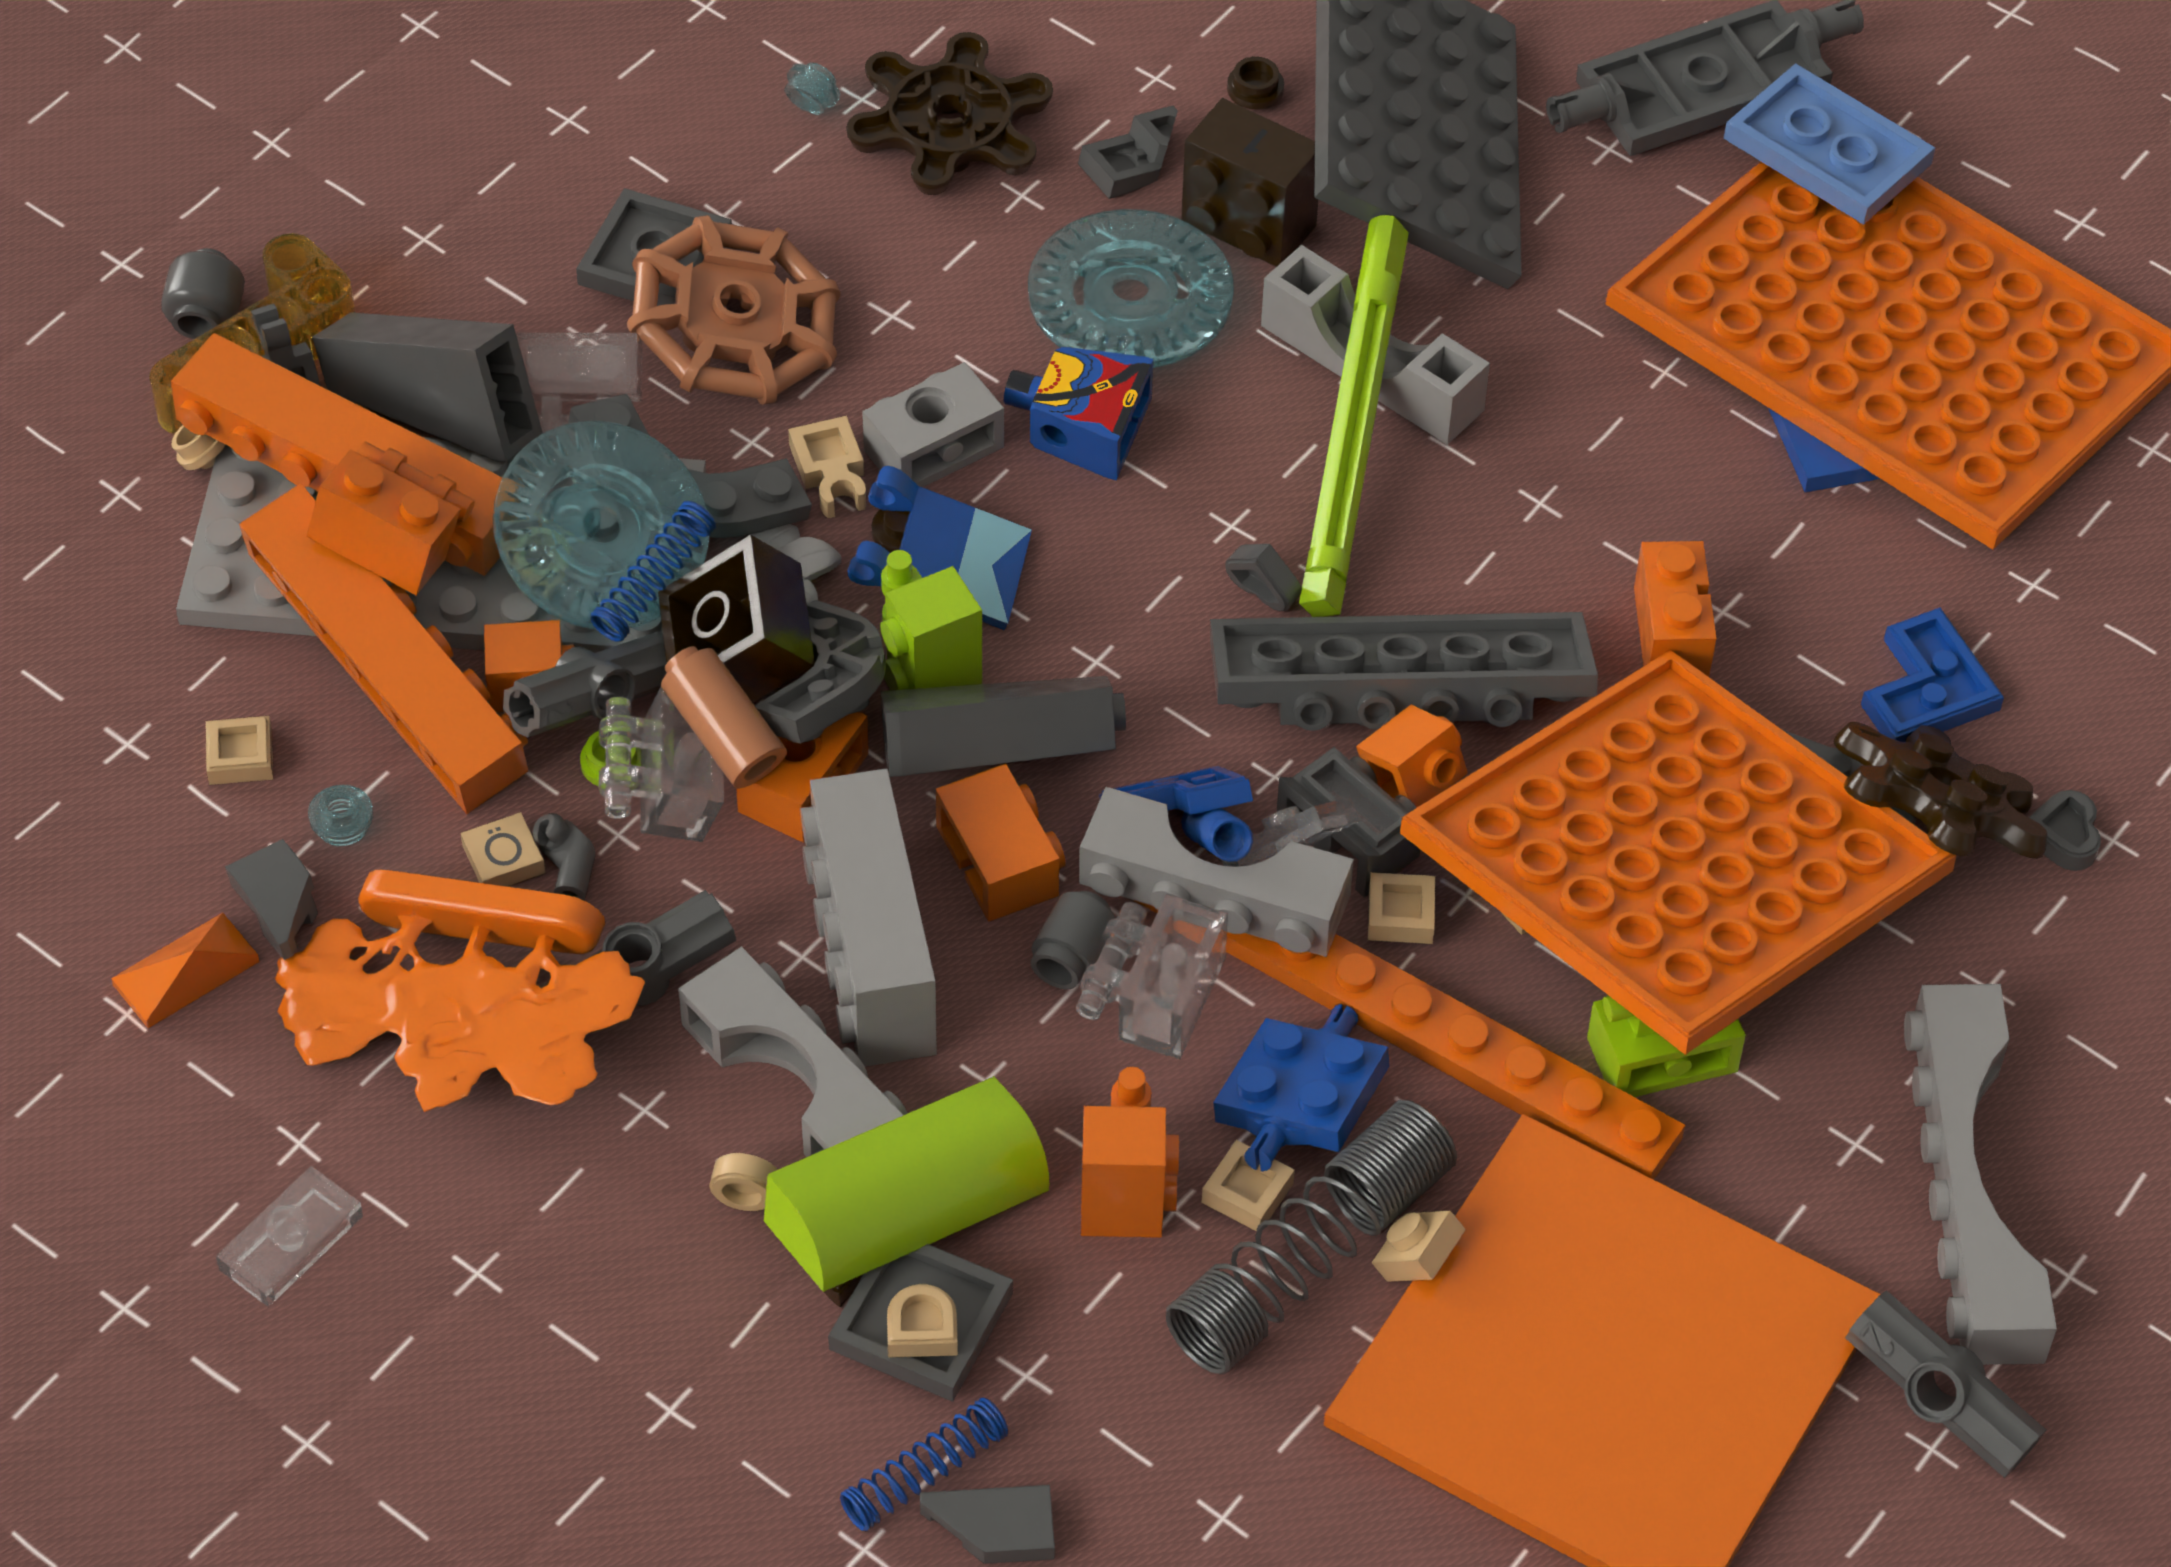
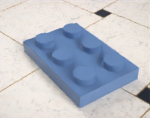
M1796 63L1728 120L1724 133V139L1863 225L1932 164L1936 148Z

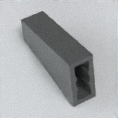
M351 312L312 337L327 390L351 402L496 461L509 460L543 436L513 324Z
M1107 676L880 691L884 754L889 777L1116 749L1115 731L1126 730L1124 694L1113 693V687Z

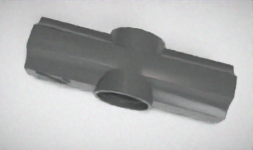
M655 632L597 653L582 646L573 647L558 659L555 667L516 680L513 687L504 690L503 710L508 714L513 730L525 737H531L590 715L605 722L614 721L629 709L633 700L663 690L661 682L667 674L664 670L666 656L663 633Z
M704 890L647 924L628 922L617 926L608 933L603 942V949L594 955L603 951H619L624 961L629 964L636 961H646L643 965L630 968L631 976L642 977L645 981L636 1006H645L656 1002L665 994L671 978L735 942L736 936L721 905L712 893L709 894ZM549 981L543 983L539 987L543 988L547 986Z
M1887 1290L1880 1294L1861 1314L1845 1337V1339L1904 1389L1907 1403L1917 1416L1928 1422L1945 1425L2004 1478L2029 1454L2047 1431L1986 1377L1983 1363L1974 1352L1964 1346L1949 1345ZM1934 1371H1941L1952 1379L1957 1390L1956 1397L1949 1396L1940 1390L1934 1378Z

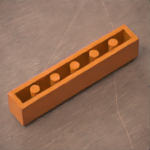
M213 333L171 380L176 420L180 421L185 428L197 435L206 434L222 442L248 461L257 460L281 472L295 485L301 483L304 487H310L319 491L322 482L351 449L357 452L365 441L383 451L391 447L407 456V464L433 478L441 474L456 482V490L474 499L475 505L465 522L457 520L445 559L452 565L466 566L485 576L526 526L524 488L216 333Z
M301 483L239 524L249 556L466 814L470 813L528 772L523 746L528 744L527 737L513 730L512 722L506 712L499 716L490 706L488 701L491 700V696L478 675L470 668L462 673L450 659L454 656V653L443 634L434 625L425 629L415 618L414 614L417 613V609L403 588L394 583L388 586L381 576L306 537L316 500Z

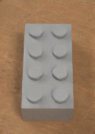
M888 769L810 780L811 807L800 808L802 830L806 846H802L803 861L808 885L814 884L817 898H813L818 934L819 937L825 936L828 951H825L824 955L830 990L836 989L839 1004L836 1005V1016L842 1044L854 1043L856 1055L864 1067L937 1055L935 976Z

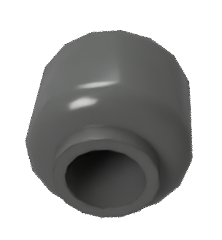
M205 248L177 256L169 266L162 295L161 310L166 319L181 335L196 340H208L213 333H225L235 325L244 292L245 278L239 267L217 250Z

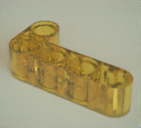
M295 233L282 234L271 239L262 251L269 295L163 357L153 365L149 373L150 386L157 419L163 429L175 434L182 426V423L176 420L171 380L213 333L259 356L265 355L255 328L251 310L274 303L277 307L279 318H284L287 323L291 345L294 346L306 342L312 351L314 361L318 359L312 337L351 312L356 313L351 280L310 239Z

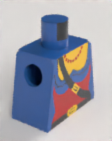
M1061 347L1055 350L1043 377L1013 369L1006 383L1004 404L1030 411V443L1036 449L1117 481L1152 399L1153 359L1144 356Z

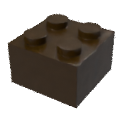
M1221 98L1185 139L1181 221L1203 234H1209L1242 250L1248 256L1259 258L1275 267L1291 255L1317 226L1318 199L1314 198L1315 141L1227 99Z
M753 535L747 536L666 586L665 590L658 591L666 664L673 656L688 647L694 646L698 651L712 648L752 703L814 667L815 661L801 563Z

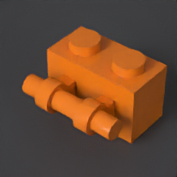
M365 441L357 452L350 449L320 485L306 537L417 596L446 559L457 520L462 522L467 520L474 508L475 500L457 491L456 482L443 475L438 474L433 478L407 464V456L391 447L383 451Z
M1126 1067L1119 1073L1118 1080L1111 1090V1106H1084L1081 1236L1162 1238L1163 1211L1176 1212L1179 1135L1166 1134V1107H1151V1087L1146 1082L1144 1072L1137 1067Z

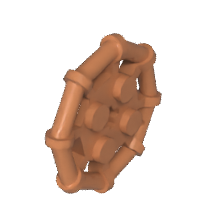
M706 215L695 217L693 225L653 249H642L638 252L632 262L633 269L636 272L633 314L627 321V327L631 337L636 340H642L681 381V389L692 393L694 389L757 398L759 403L764 405L775 403L778 394L816 370H825L831 367L837 357V351L833 345L835 304L839 300L841 292L835 280L826 279L787 239L789 234L787 231L779 227L773 232L713 222L711 217ZM696 250L702 252L704 256L703 262L693 267V262L687 266L678 262ZM776 261L797 282L796 284H793L788 278H786L784 284L774 274ZM660 283L676 288L675 304L657 306ZM730 298L740 300L741 308L750 311L738 314L727 310L724 306H727ZM797 307H808L811 310L810 329L796 324ZM678 328L683 333L684 344L688 349L695 352L693 358L666 332L667 330ZM785 345L798 353L776 368H772L771 360L775 357L777 350ZM712 358L746 363L749 366L750 373L709 367Z

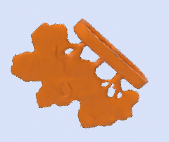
M374 870L369 872L358 896L360 909L366 916L383 926L399 929L397 932L384 938L367 941L363 937L361 928L349 919L333 918L315 928L312 938L304 950L296 952L286 960L282 957L279 958L277 961L279 969L275 976L276 982L286 989L277 1012L282 1017L284 1027L295 1034V1047L306 1065L314 1066L350 1057L366 1047L369 1041L387 1031L396 1033L402 1039V1042L394 1056L395 1061L405 1076L416 1078L417 1085L414 1091L424 1112L436 1107H444L468 1096L471 1087L478 1081L480 1075L493 1067L497 1068L502 1077L509 1082L515 1096L525 1097L547 1105H558L573 1097L575 1090L590 1084L596 1079L598 1074L594 1065V1051L584 1041L585 1036L590 1032L604 1029L629 1019L645 984L642 977L631 976L629 963L624 961L619 951H603L576 965H560L551 951L567 954H585L593 951L600 940L606 924L605 917L597 908L584 900L563 894L392 870ZM421 932L469 939L463 956L454 963L445 965L432 964L425 961L419 955L415 946V942ZM485 942L533 948L534 950L516 967H505L494 957L487 956L482 949ZM394 946L400 948L392 963L384 969L372 974H367L363 971V965L380 950H382L383 954H391ZM355 947H368L364 955L356 960L350 959V953ZM407 954L411 955L414 960V967L410 971L400 965ZM541 968L550 972L551 977L548 985L543 988L536 985Z

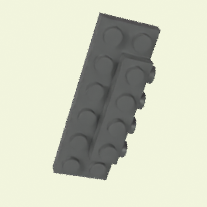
M1583 612L1210 619V644L1218 704H1233L1241 708H1254L1263 703H1278L1281 725H1296L1310 731L1320 730L1328 724L1358 723L1370 729H1379L1411 704L1435 716H1443L1452 723L1455 721H1484L1498 727H1506L1518 720H1533L1534 698H1548L1553 701L1567 702L1577 697L1597 696L1598 672Z

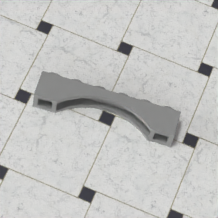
M2001 984L1922 985L1915 1011H1907L1905 1014L1904 1040L1906 1049L1908 1051H1916L1918 1066L1914 1067L1912 1075L1913 1100L1915 1106L1925 1107L1927 1123H1923L1921 1127V1155L1924 1163H1933L1935 1180H1931L1929 1187V1209L1933 1221H1942L1944 1238H1940L1938 1242V1270L1941 1279H1950L1953 1297L1948 1298L1946 1306L1948 1335L1951 1339H1959L1960 1346H1964L1974 1352L1983 1365L2045 1364L2057 1330L2047 1269L2021 1246L1999 1218L1983 1187L1974 1154V1113L1982 1096L1999 1076L2010 1040Z

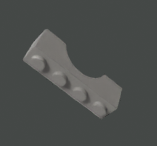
M1301 245L1264 278L1261 326L1340 377L1342 376L1356 296L1348 273ZM1443 333L1427 345L1410 344L1390 334L1378 401L1448 445L1484 411L1490 363Z
M1105 787L1079 847V884L1091 887L1096 892L1108 897L1122 896L1152 905L1165 914L1176 916L1183 914L1210 922L1229 933H1247L1277 942L1283 948L1293 952H1310L1327 957L1351 896L1354 859L1290 841L1277 854L1256 864L1238 867L1213 864L1196 857L1180 844L1169 823L1167 804Z
M742 946L678 988L682 1026L721 1067L745 1062L769 1063L791 1071L810 1088L814 1097L801 1118L803 1153L806 1157L908 1114L906 1108L895 1094L890 1091L882 1093L868 1078L863 1063L851 1049L847 1047L840 1049L827 1036L821 1019L811 1007L805 1004L799 1007L786 993L784 984L777 972L765 962L759 965Z

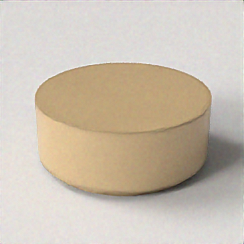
M744 1153L726 1154L716 1160L709 1187L712 1194L720 1202L731 1208L743 1211L765 1209L767 1175L778 1169L770 1162L754 1155Z

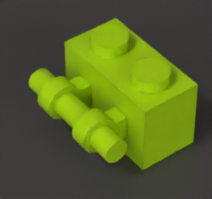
M904 550L891 552L887 556V565L881 573V589L885 595V604L882 608V622L880 623L881 634L887 647L884 678L889 689L903 690L982 684V609L954 566L922 578L918 570L912 565V558L908 552Z
M1608 995L1602 1000L1593 1002L1587 1040L1604 1080L1634 1097L1738 1072L1746 1035L1739 1019H1737L1685 1055Z

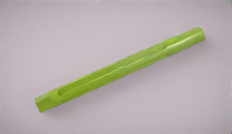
M1377 216L1372 218L1368 225L1354 301L1353 317L1299 604L1312 617H1328L1341 614L1382 376L1409 232L1395 216Z

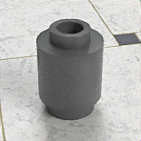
M1089 891L1066 892L1059 897L1032 944L1033 957L1031 959V967L1041 980L1056 988L1073 989L1079 981L1089 978L1117 928L1116 918L1111 912L1109 904L1102 897Z

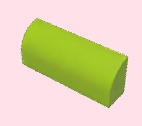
M993 1076L767 1175L763 1221L817 1286L825 1292L914 1252L927 1244L934 1243L1049 1191V1169L1042 1143L1030 1118L1014 1097Z

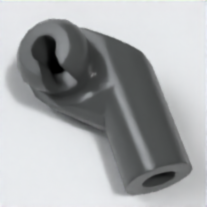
M556 813L543 815L533 827V838L540 844L541 851L559 868L554 893L585 900L595 861V847L572 822L564 820Z

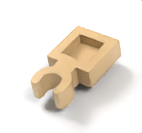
M847 416L788 429L789 446L805 489L819 486L820 509L827 518L835 517L834 498L843 495L849 496L855 501L858 511L865 510L866 486L860 477L864 476V460Z

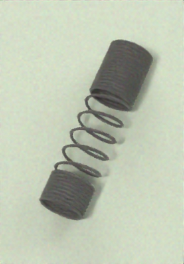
M1398 1100L1394 1103L1393 1106L1325 1165L1323 1177H1312L1306 1182L1303 1192L1304 1199L1289 1198L1281 1205L1280 1220H1264L1257 1226L1256 1242H1240L1233 1247L1232 1264H1215L1166 1307V1322L1169 1331L1187 1356L1211 1373L1226 1374L1268 1336L1267 1320L1275 1323H1282L1284 1321V1309L1272 1291L1256 1276L1237 1266L1238 1252L1244 1247H1254L1257 1249L1263 1266L1273 1281L1286 1294L1299 1301L1309 1299L1308 1287L1295 1267L1282 1255L1261 1244L1262 1230L1267 1226L1278 1225L1281 1227L1288 1246L1307 1270L1323 1279L1329 1280L1333 1277L1332 1264L1321 1247L1305 1232L1285 1222L1286 1209L1292 1204L1301 1203L1305 1205L1311 1223L1321 1238L1340 1255L1350 1258L1357 1255L1356 1242L1345 1225L1330 1211L1315 1202L1309 1201L1310 1188L1315 1183L1326 1182L1330 1194L1347 1219L1363 1233L1377 1236L1456 1165V1147L1446 1127L1422 1105L1409 1100ZM1312 1208L1325 1215L1341 1230L1347 1238L1352 1251H1345L1325 1233L1317 1221ZM1288 1230L1300 1236L1316 1251L1328 1270L1326 1274L1320 1272L1306 1260L1292 1241ZM1264 1252L1277 1259L1291 1272L1301 1286L1303 1295H1298L1286 1286L1269 1264ZM1220 1269H1229V1270H1232V1271H1233V1274H1234V1277L1231 1276V1275H1229L1228 1273H1226V1272H1224V1271H1219V1270H1220ZM1241 1275L1252 1281L1268 1296L1276 1307L1279 1317L1272 1316L1262 1308L1257 1299L1245 1286Z

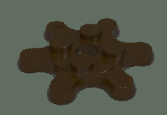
M962 32L951 37L947 43L944 58L938 63L928 66L914 65L895 52H878L870 56L866 61L865 73L871 85L888 96L889 100L886 105L878 110L854 115L846 126L847 137L855 149L863 153H874L884 149L897 148L904 149L913 154L915 160L911 165V177L919 191L927 195H938L946 191L954 177V173L963 171L972 161L989 162L1004 173L1020 175L1027 172L1036 158L1037 148L1029 137L1017 132L1011 122L1018 117L1043 111L1052 98L1053 85L1047 77L1037 73H1025L1013 78H999L992 75L984 66L988 56V43L984 37L973 32ZM959 112L964 115V120L958 117L956 119L941 118L939 122L937 121V114L939 113L953 114Z
M1853 721L1849 722L1836 734L1833 740L1835 747L1846 756L1863 764L1844 783V789L1854 799L1873 807H1894L1904 810L1926 825L1928 837L1936 846L1954 855H1971L1975 849L1976 837H1986L2001 843L2021 856L2034 859L2043 857L2047 846V831L2041 824L2022 814L2030 810L2033 802V786L2025 778L2014 773L2001 772L1989 765H1975L1954 751L1951 739L1944 732L1927 725L1919 726L1906 738L1905 742L1891 739L1866 724Z

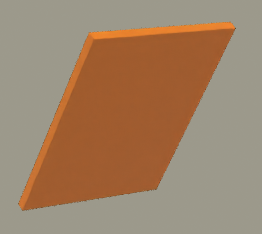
M1759 162L1609 288L1605 303L1613 310L1992 550L2171 382L2170 328L1919 177L1915 178L1863 225L1776 170Z

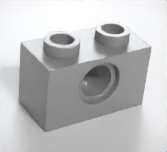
M966 362L945 372L935 373L924 382L893 397L883 398L872 407L862 411L864 452L879 470L885 466L898 468L920 487L931 484L1004 448V407Z

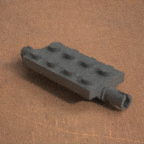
M1772 0L1579 64L1576 82L1581 88L1559 96L1549 97L1546 102L1547 115L1551 125H1555V131L1558 133L1601 118L1612 130L1627 153L1633 156L1725 125L1728 120L1795 63L1831 84L1833 72L1821 58V44L1862 32L1864 28L1863 14L1859 4L1855 5V0H1842V2L1812 12L1809 9L1803 8L1791 13H1787L1778 0Z

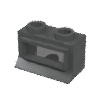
M1333 747L1295 776L1279 777L1276 820L1286 827L1303 813H1306L1314 820L1312 833L1314 848L1335 853L1344 847L1358 859L1355 890L1363 897L1369 894L1371 872L1396 874L1420 856V849L1400 834L1402 817L1417 807L1403 795H1397L1395 798H1392L1377 784L1374 771L1362 758L1354 756L1349 760Z

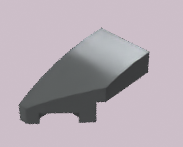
M1169 106L1135 115L1129 134L1083 145L1078 165L1109 199L1130 193L1156 182L1178 110L1174 106Z
M282 839L225 866L232 888L256 914L263 936L280 956L286 960L292 957L298 949L294 937L301 925L312 924L318 915V911L311 893L314 889L311 875L293 850Z

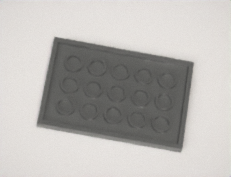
M1316 0L1314 198L1367 223L1377 216H1395L1409 232L1407 242L1506 289L1510 288L1522 276L1516 25L1508 22L1501 15L1491 13L1467 0Z

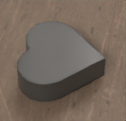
M1271 544L1240 545L1226 560V571L1230 579L1242 590L1256 594L1264 604L1274 610H1288L1301 595L1302 587L1299 581Z
M2073 790L2060 791L2029 817L2046 829L2047 846L2044 855L2058 866L2067 870L2078 871L2090 867L2096 860L2101 837L2098 830L2094 827L2097 809L2094 802L2087 795Z

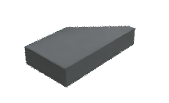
M1050 1485L920 1492V1514L930 1522L935 1520L962 1541L963 1548L984 1564L1055 1559Z

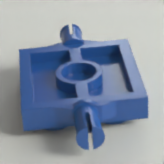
M1342 1004L1336 1005L1332 1009L1323 1028L1318 1030L1265 1018L1213 1102L1215 1122L1246 1129L1256 1136L1244 1155L1246 1163L1251 1168L1257 1170L1260 1164L1261 1171L1269 1170L1279 1150L1285 1145H1311L1340 1152L1390 1067L1388 1046L1348 1037L1353 1027L1358 1023V1015L1351 1007L1346 1006L1343 1011Z

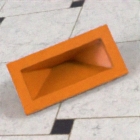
M222 912L111 979L115 989L145 1026L150 1028L260 961L256 951Z

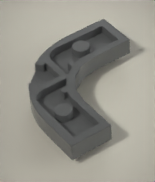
M627 393L571 407L568 424L596 476L621 504L642 518L645 512L672 522V515L678 512L681 504L684 501H693L703 506L715 520L716 529L710 533L709 537L726 538L773 529L807 520L809 517L812 503L787 458L734 472L712 474L684 468L661 452L650 438ZM688 510L690 514L696 516L707 525V523L700 516ZM678 516L676 518V523L685 526L681 521L680 517ZM680 529L684 534L690 535L689 533H687V532H685L684 530Z
M818 600L807 603L815 661L814 667L796 681L755 705L774 733L793 743L801 744L812 741L821 736L825 728L846 715L865 709L870 703L869 698L881 684L886 671V659L877 628L868 619L855 612Z

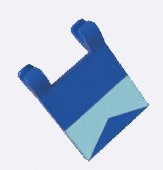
M892 466L883 467L879 471L877 481L870 488L868 498L872 506L882 510L910 511L899 550H904L911 555L912 565L918 570L922 578L954 566L981 607L982 622L1005 630L1009 623L1032 529L920 487L898 468ZM863 541L858 546L856 556L849 563L847 570L849 579L860 585L881 586V573L887 565V556L890 553L875 542Z

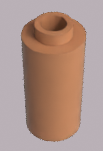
M694 646L688 647L677 653L667 662L664 668L667 674L661 682V688L734 788H745L756 783L772 772L783 761L787 754V749L712 648L698 651Z

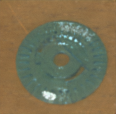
M1139 209L1103 211L1069 223L1054 233L1038 250L1028 275V301L1033 317L1044 334L1058 347L1144 356L1153 359V368L1176 363L1206 347L1225 326L1231 313L1234 297V284L1230 265L1223 252L1213 240L1193 225L1176 217ZM1173 271L1184 281L1189 294L1188 299H1177L1178 284ZM1080 276L1085 278L1083 290L1084 305H1077L1073 295L1074 285ZM1134 279L1144 283L1149 291L1139 300L1128 301L1115 295L1113 288L1120 281Z
M581 421L564 424L543 433L527 444L510 463L498 486L494 501V538L500 558L508 574L518 588L533 603L547 613L567 623L583 628L596 629L591 622L590 614L596 607H600V602L603 599H610L609 591L612 588H619L618 580L621 577H628L627 569L634 566L637 557L644 553L650 540L651 531L659 530V534L663 533V526L666 523H672V515L678 512V508L684 501H693L705 509L706 506L702 493L689 470L670 449L655 438L637 429L618 423ZM571 476L573 485L567 488L556 502L550 520L541 516L542 505L548 492L560 481ZM594 509H603L614 515L619 524L617 538L606 543L591 539L583 527V519L586 513ZM688 510L690 514L696 516L707 525V523L700 516ZM678 516L676 518V523L685 526L681 521L680 517ZM674 526L668 527L667 533L687 544L692 550L693 557L686 558L681 556L669 545L665 537H660L658 544L676 553L683 561L684 567L678 569L671 566L657 551L655 558L666 563L673 570L675 578L671 580L664 578L651 565L647 569L657 574L664 581L665 585L668 586L705 562L709 537L697 535L701 540L702 546L694 547L681 538ZM680 529L686 537H688L691 541L697 543V541L689 533ZM672 540V542H673L680 550H682L683 552L689 554V553L686 551L685 548H683L680 544H678L677 542H675L674 540ZM663 551L669 559L680 565L674 557ZM654 562L659 567V569H661L664 573L670 575L664 567ZM633 571L631 572L632 578L647 584L656 593L657 600L649 601L633 588L630 581H624L622 587L638 595L648 607L647 612H640L624 599L621 592H614L613 598L626 604L638 615V623H631L623 618L629 625V628L641 626L661 617L658 591L660 590L652 587L641 574H636ZM645 573L654 583L661 586L654 577ZM636 584L644 593L652 597L645 588ZM627 594L634 603L643 608L636 599ZM607 602L604 604V607L609 608L615 611L617 614H619L613 607L612 603ZM619 606V608L624 613H626L629 617L634 619V617L627 610ZM601 618L609 628L616 630L605 619Z

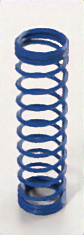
M684 501L678 508V512L672 515V523H666L663 526V533L657 534L654 537V544L647 545L645 548L646 555L637 557V566H631L627 569L628 577H621L618 580L619 588H612L609 591L610 599H603L600 602V607H596L590 614L593 626L602 635L612 641L621 642L630 633L629 625L623 618L631 623L639 622L638 615L629 606L613 598L614 592H621L624 599L640 612L648 611L647 604L638 595L622 587L624 581H630L633 588L649 601L657 600L656 593L647 584L632 578L631 572L633 570H638L652 587L658 590L666 589L664 581L657 574L645 567H641L640 561L642 559H647L654 570L664 578L670 580L675 578L673 570L666 563L649 555L651 548H656L660 556L671 566L678 569L684 567L683 561L676 553L658 544L660 537H665L669 545L681 556L686 558L693 557L692 550L687 544L667 533L668 527L674 526L681 538L694 547L702 546L701 540L697 535L709 537L710 533L716 529L713 516L703 506L693 501ZM688 510L700 516L707 523V525L696 516L690 514ZM678 516L680 517L681 521L685 526L676 523V518ZM680 529L689 533L697 541V543L691 541L688 537H686ZM672 540H674L675 542H677L678 544H680L683 548H685L686 551H687L689 554H687V553L683 552L682 550H680V549L672 542ZM663 551L674 557L680 565L669 559ZM654 562L664 567L670 575L664 573L661 569H659V567ZM645 573L654 577L661 586L654 583ZM636 584L645 588L652 597L644 593ZM627 594L636 599L643 608L634 603ZM607 602L612 603L613 607L619 614H617L615 611L609 608L604 607V604ZM619 606L627 610L634 617V619L629 617L626 613H624L619 608ZM601 618L605 619L619 633L609 628Z
M1219 808L1192 815L1186 812L1183 813L1181 822L1185 835L1221 860L1228 862L1238 861L1250 852L1253 844V833L1250 827L1243 820L1226 810Z
M979 1398L978 1401H975L974 1405L968 1406L966 1416L962 1414L954 1416L953 1425L943 1423L940 1426L939 1434L934 1432L928 1433L926 1444L919 1441L914 1442L912 1453L909 1451L900 1452L899 1462L887 1460L885 1471L874 1469L872 1481L862 1478L858 1482V1488L849 1486L844 1492L841 1491V1504L850 1520L862 1531H869L870 1527H874V1522L880 1523L881 1517L878 1511L863 1492V1483H867L874 1488L884 1509L888 1513L894 1514L892 1502L877 1485V1474L887 1478L895 1496L901 1503L907 1505L908 1498L904 1490L891 1476L890 1465L892 1464L901 1469L908 1486L915 1494L920 1495L921 1487L915 1477L905 1467L903 1462L904 1455L911 1457L915 1461L924 1480L929 1485L935 1486L934 1476L918 1457V1446L928 1451L939 1473L942 1476L948 1477L949 1471L947 1466L931 1447V1437L940 1440L952 1463L956 1467L962 1468V1460L959 1454L945 1439V1428L951 1429L955 1433L964 1452L970 1458H975L976 1452L972 1444L958 1429V1419H963L968 1423L974 1438L984 1449H989V1442L985 1434L996 1442H1000V1439L1007 1437V1423L996 1405L987 1398ZM971 1410H974L975 1417L982 1430L972 1421Z

